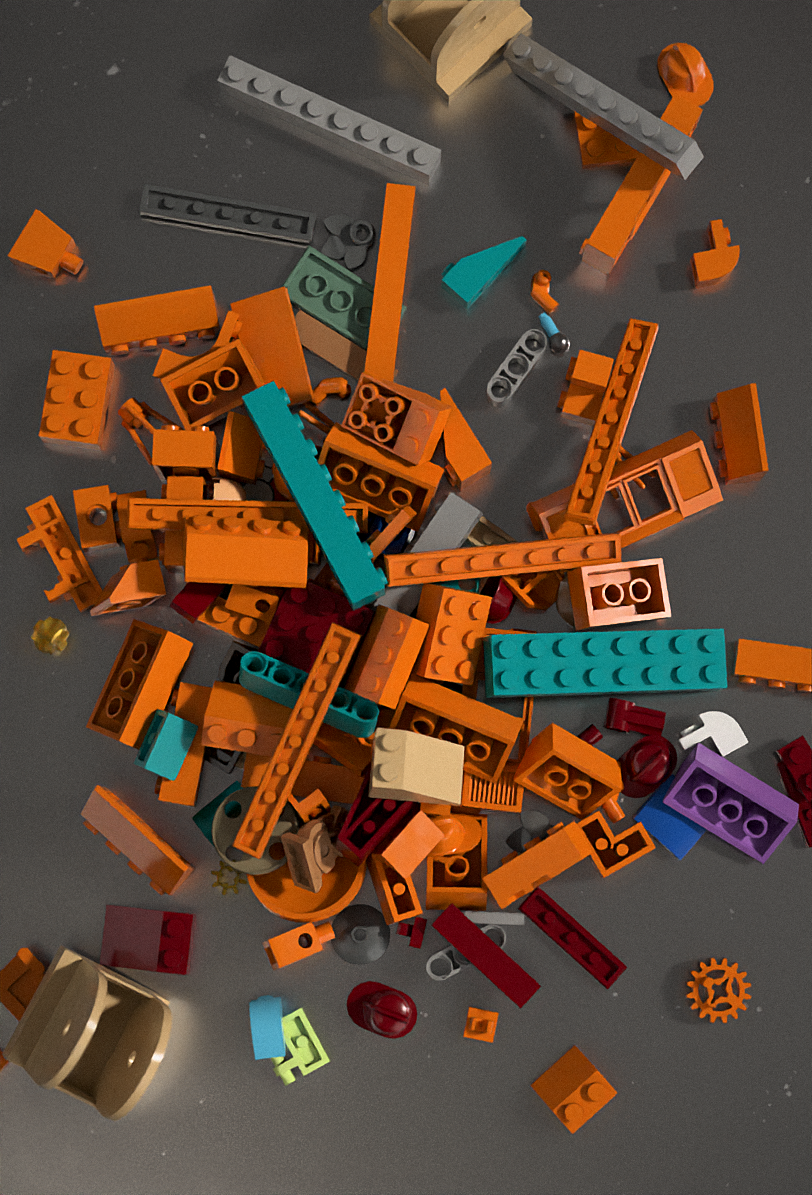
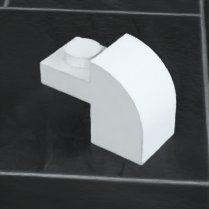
M709 711L696 716L701 728L698 729L696 724L680 732L682 738L676 741L681 752L708 738L715 752L722 757L749 743L739 724L731 716L718 711Z

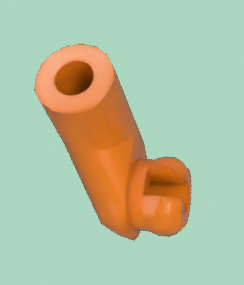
M539 270L531 279L530 295L550 315L558 307L559 303L549 295L551 274L547 270Z
M621 790L602 804L603 809L613 823L625 817L623 810L617 803Z

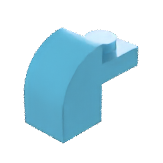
M265 995L256 1000H251L249 1002L255 1060L286 1056L281 997Z

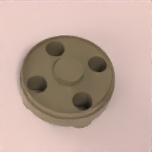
M258 786L242 788L227 796L214 814L211 829L213 844L220 858L234 870L250 875L273 872L288 862L286 855L280 860H274L270 856V848L275 843H282L281 836L288 832L297 834L300 829L297 813L287 800L285 811L279 817L262 857L257 859L243 852V856L239 861L232 862L229 860L227 850L233 844ZM230 802H239L242 807L240 816L234 819L229 818L226 815L227 805Z

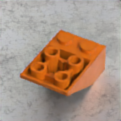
M362 372L341 427L418 466L432 459L452 406L426 393Z

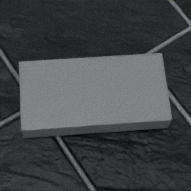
M463 912L473 923L524 925L525 920L523 913Z

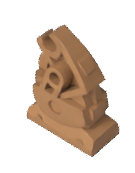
M334 804L329 814H324L317 820L313 819L309 823H305L298 830L297 834L288 832L281 836L295 886L313 893H317L322 887V874L328 873L334 867L337 855L343 857V854L335 846L349 810Z

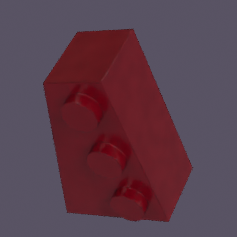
M371 765L360 786L335 846L338 851L357 867L365 861L418 803L369 797Z

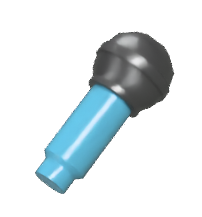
M546 312L540 314L538 317L542 327L549 336L551 350L556 353L565 352L570 345L569 338L562 334V332H559L553 320Z

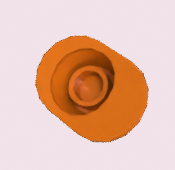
M674 43L661 51L658 56L657 68L670 95L673 97L676 94L696 106H702L707 102L713 93L714 82L700 52L687 43Z
M450 812L449 816H431L425 813L444 834V837L426 857L464 853L472 850L479 844L482 838V828L479 822L471 815L463 812Z

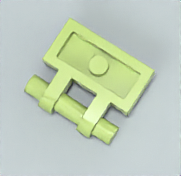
M302 1007L283 1017L285 1043L293 1057L285 1061L283 1056L271 1058L275 1066L273 1070L276 1076L280 1075L285 1086L296 1080L290 1069L298 1066L303 1076L330 1062Z

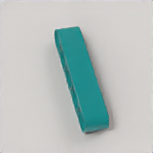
M251 651L244 654L241 659L238 678L239 683L245 689L293 709L309 673L263 653ZM338 686L322 722L356 737L367 738L375 732L379 708L375 702Z

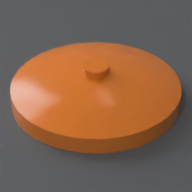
M298 816L299 824H300V828H301V827L304 825V823L302 822V820H301V819L299 818V816ZM278 842L271 846L270 856L274 860H280L285 857L286 854L282 843ZM337 855L334 867L328 873L322 874V887L317 893L294 885L288 862L273 872L261 875L247 874V878L256 898L269 912L288 921L301 923L316 922L337 914L355 898L365 878L367 858L357 867L344 855L343 857Z

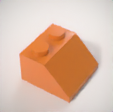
M228 411L217 470L222 478L256 485L257 477L263 478L265 461L261 460L263 449H266L250 417Z
M140 557L130 560L128 565L121 566L120 571L109 579L90 610L91 616L146 607L166 595L159 560L148 561L147 557Z
M575 1045L530 1085L572 1134L618 1094Z

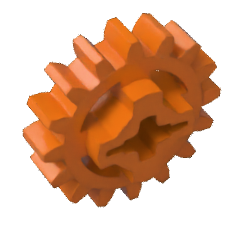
M712 957L709 959V966L699 962L700 971H690L694 980L685 982V985L692 987V992L686 993L685 997L694 999V1002L689 1007L692 1010L699 1007L698 1017L700 1018L709 1014V1022L711 1023L715 1022L717 1016L720 1017L722 1023H727V1015L729 1014L734 1019H737L738 1014L736 1010L738 1008L741 1010L747 1009L742 1003L743 999H751V995L745 993V989L751 987V983L743 982L742 980L747 975L746 971L737 973L738 963L734 962L727 966V958H722L720 964H717L715 958ZM713 970H724L716 978H710L706 975ZM734 979L738 987L737 996L732 992L731 983ZM723 982L722 990L725 992L724 995H717L714 998L715 991L712 989V985H720ZM699 984L704 987L705 998L703 1002L699 997ZM725 1002L730 1005L729 1008L724 1010H713L718 1003Z

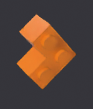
M579 350L577 358L571 356L565 380L570 381L567 392L561 391L557 405L558 408L562 409L560 417L590 426L595 425L614 362L613 358L584 350Z
M600 810L576 823L593 850V853L588 855L600 878L607 877L656 848L641 822L634 824L615 836Z

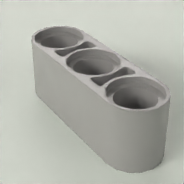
M537 329L526 331L492 376L486 388V399L490 405L500 408L506 406L543 357L547 346V339L542 331ZM530 339H535L541 344V348L537 351H531L526 347L525 343ZM514 362L520 363L524 367V372L518 375L513 374L509 371L508 366ZM495 386H502L507 390V395L503 398L494 397L491 389Z
M488 924L480 928L484 933L489 929L497 930L500 934V941L497 945L500 948L504 946L506 935L500 926ZM451 944L428 958L426 971L430 978L442 981L473 964L469 960H460L457 956V949ZM437 958L444 959L448 964L446 973L441 976L433 974L430 969L432 961Z

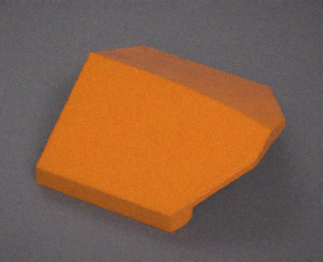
M560 570L502 575L504 584L526 607L545 611L557 601L559 586L564 578V573L562 574Z

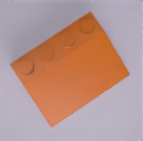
M100 785L94 788L81 812V815L86 819L83 825L94 835H97L98 832L103 834L108 839L105 845L116 855L122 852L130 859L127 865L139 876L144 872L150 877L152 881L149 885L161 896L165 892L168 895H173L196 868L108 788Z

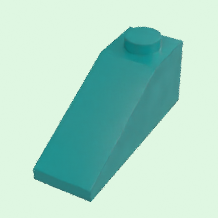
M520 236L461 258L456 265L453 262L450 263L441 274L443 277L441 287L467 310L525 248L527 239Z

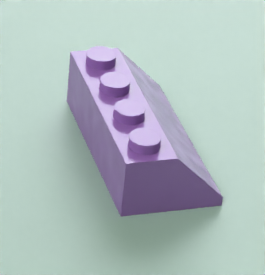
M699 742L681 764L663 798V803L762 864L767 861L798 820V803Z

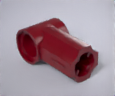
M609 698L603 727L624 733L632 731L648 736H661L666 712L635 706V703L622 699Z

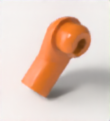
M343 377L325 378L313 389L315 400L311 402L318 406L328 394L336 393L339 397L345 398L350 394L351 386L347 384L348 381Z

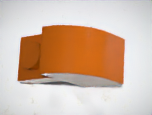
M722 219L710 221L707 227L711 250L693 253L690 263L696 288L712 286L723 282L730 276L738 262L740 247L739 245L727 246L731 244L730 232L728 227H723Z
M146 490L118 494L117 510L119 525L128 563L130 560L140 557H147V559L158 558L153 530L127 529L128 498H148Z

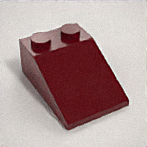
M106 905L99 964L189 975L196 914Z

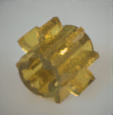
M49 616L45 621L40 619L33 627L35 633L31 636V639H33L35 647L43 653L52 655L56 650L61 652L68 644L66 639L70 633L67 632L66 625L57 618Z
M220 860L219 865L221 869L219 871H211V874L217 876V881L212 884V887L222 886V895L224 896L227 894L228 889H233L235 894H239L237 886L240 883L247 884L248 882L241 879L242 872L226 866ZM226 869L237 874L233 879L235 884L232 886L228 882H222Z

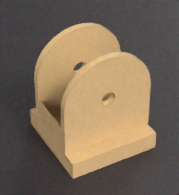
M383 0L369 14V23L448 103L506 51L520 33L524 34L532 26L533 20L520 6V0Z
M60 945L2 1055L7 1061L24 1068L38 1086L47 1090L56 1088L95 1107L103 1117L111 1121H117L128 1114L137 1104L160 1065L172 1027V1012L168 1007L170 1001L164 996Z

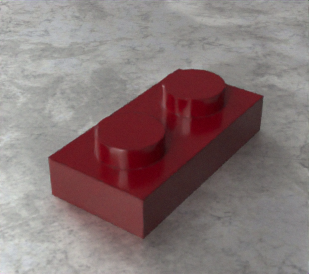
M802 735L777 750L776 753L808 803L812 801V749Z

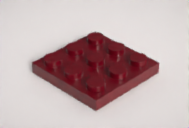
M308 581L306 588L287 587L258 652L310 673L331 624L335 623L361 635L340 681L339 687H342L369 629L375 611L365 606L353 611L346 598Z

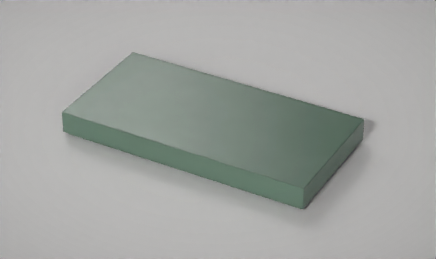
M308 246L281 287L284 286L288 289L290 302L293 306L367 351L374 286L316 249ZM403 304L401 309V317L407 309V307Z

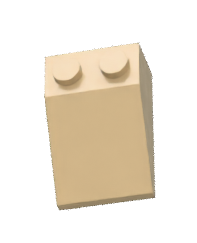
M376 728L373 738L369 797L460 806L465 746L411 731Z

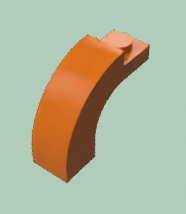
M228 310L216 342L203 354L184 356L163 348L152 376L162 379L229 344L231 337L237 338L243 323L238 320L240 314Z

